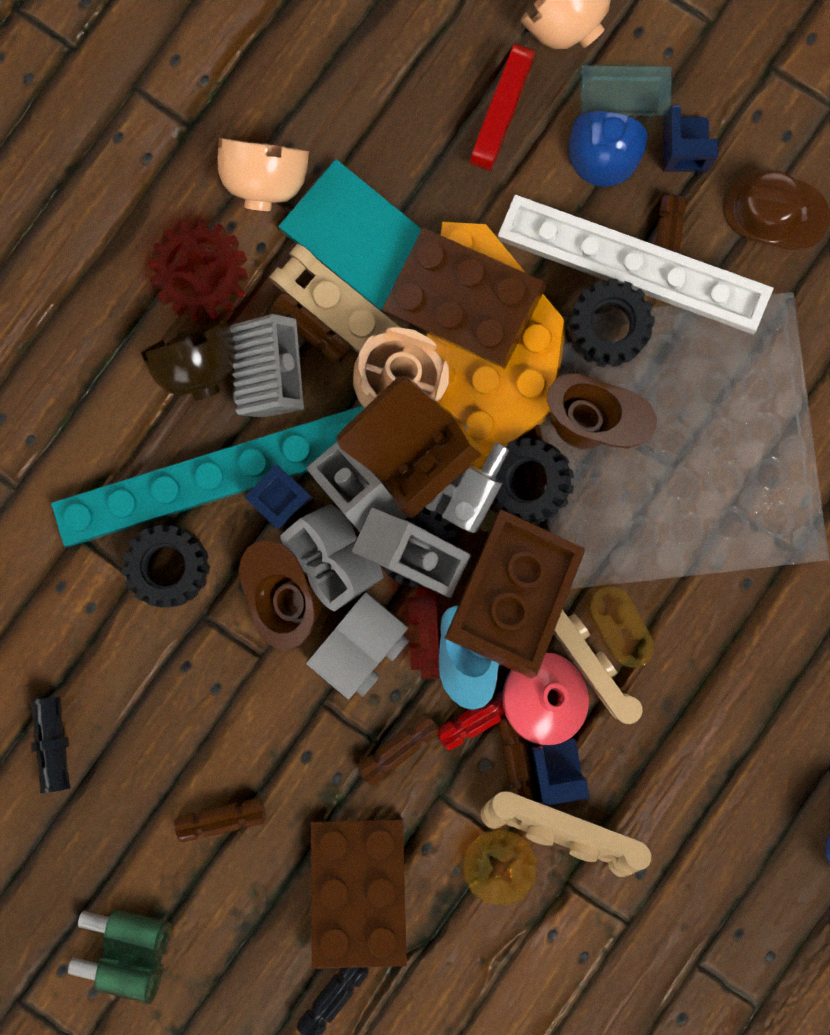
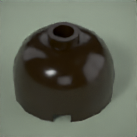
M219 320L178 333L177 337L166 342L167 346L164 340H161L140 352L147 370L161 388L177 396L192 394L194 400L199 401L220 392L218 383L231 374L236 350L227 320L222 322Z

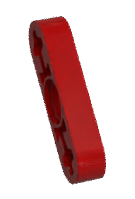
M514 43L470 159L471 165L490 172L492 171L530 73L536 50Z

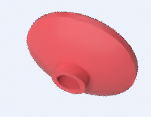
M546 652L538 675L533 679L512 669L510 670L503 686L502 702L508 722L521 737L539 745H555L570 739L581 728L588 712L589 695L586 682L577 667L563 656ZM551 689L557 694V704L555 706H552L548 701V693Z

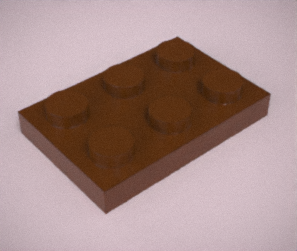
M422 228L382 310L389 316L505 369L547 286L543 280Z
M500 509L493 521L444 639L533 679L538 675L586 549Z
M403 820L311 822L312 969L407 966Z

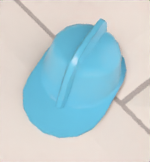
M456 605L448 608L441 620L438 658L439 676L444 689L454 702L463 708L474 710L484 707L492 699L496 687L498 666L500 664L444 639L458 607Z

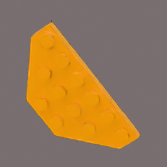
M442 222L441 236L526 273L486 224ZM544 294L535 308L505 369L427 333V337L437 345L435 352L440 356L442 363L446 359L449 367V384L439 403L469 427L468 432L482 453L471 464L473 467L479 469L483 467L495 442L508 447V442L519 440L537 424L541 425L552 416L547 403L548 389L554 380L560 377L566 322Z

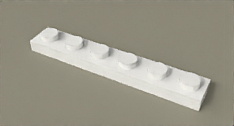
M514 195L498 234L500 242L606 281L617 279V283L620 284L628 281L632 283L631 288L635 291L640 288L647 296L753 335L758 328L774 289L765 284L518 195Z

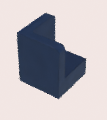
M671 104L663 119V172H708L718 157V139H709L708 118L681 117V105Z
M277 464L244 497L283 533L315 501Z
M571 737L565 742L555 745L530 744L538 797L543 805L590 798L587 779L581 773L577 743L574 738Z

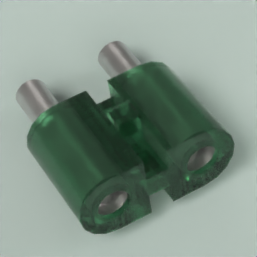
M115 909L110 917L83 911L78 920V927L104 933L101 948H105V952L98 963L72 958L68 967V974L95 980L94 989L97 992L151 1004L156 997L164 966V964H161L162 955L167 952L171 931L170 921L120 909Z

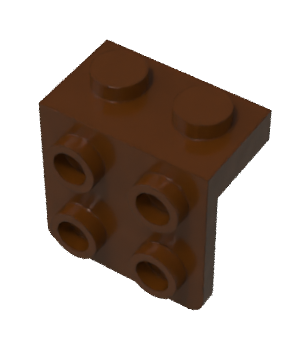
M407 376L397 377L343 428L336 437L341 450L386 482L399 510L411 519L425 506L430 504L437 495L482 455L464 424Z

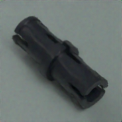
M61 696L31 700L30 705L32 708L35 742H31L32 752H36L40 793L70 789L71 785L66 759V747H69L70 743L69 737L64 735Z

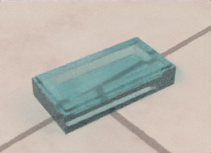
M582 65L580 72V115L592 111L639 116L666 115L671 105L670 66Z

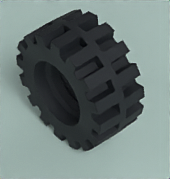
M609 279L607 283L596 282L589 289L586 288L574 303L568 319L569 339L573 340L574 344L572 347L576 353L580 351L584 355L582 359L588 363L594 361L597 363L596 366L605 367L606 365H612V367L620 366L634 359L649 342L653 334L652 327L655 324V316H651L653 307L650 301L646 302L643 296L645 293L640 288L637 291L631 288L632 283L624 281L623 284L617 283V279ZM614 306L621 309L627 315L629 331L622 340L607 342L595 334L592 328V316L599 308Z
M522 438L520 441L513 440L508 442L507 448L510 450L496 475V478L502 482V485L494 498L496 503L494 507L498 511L500 509L527 522H541L547 518H553L559 514L558 511L561 508H565L568 504L567 498L569 493L573 494L574 486L571 485V478H574L573 470L568 466L569 460L558 448L541 440ZM528 461L539 463L545 469L548 476L545 492L534 500L520 498L513 488V476L516 469Z
M158 525L139 532L140 536L133 538L129 542L130 548L128 552L124 551L122 558L125 560V567H122V575H125L127 578L125 584L128 589L132 590L135 593L134 596L140 601L155 607H176L186 604L189 600H193L199 595L200 589L204 588L207 582L205 579L210 570V566L207 563L209 557L207 551L202 546V542L190 532L175 526ZM164 547H172L178 550L185 562V569L181 579L169 586H161L150 577L148 571V563L152 554Z

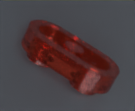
M417 587V596L408 597L409 624H419V642L410 643L411 670H421V679H440L436 591L427 587Z

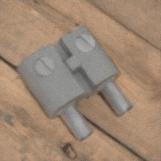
M495 442L481 469L470 466L425 508L438 512L444 519L462 529L477 533L502 485V482L496 478V475L510 449Z

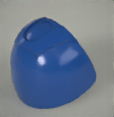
M592 111L582 114L574 120L569 138L568 153L571 165L583 180L592 185L600 187L618 185L630 178L637 170L645 152L648 133L640 122L621 114L606 111Z

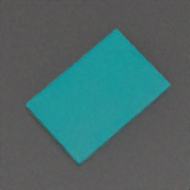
M337 159L334 160L278 226L283 234L294 243L305 247L317 260L382 313H384L382 308L422 230Z

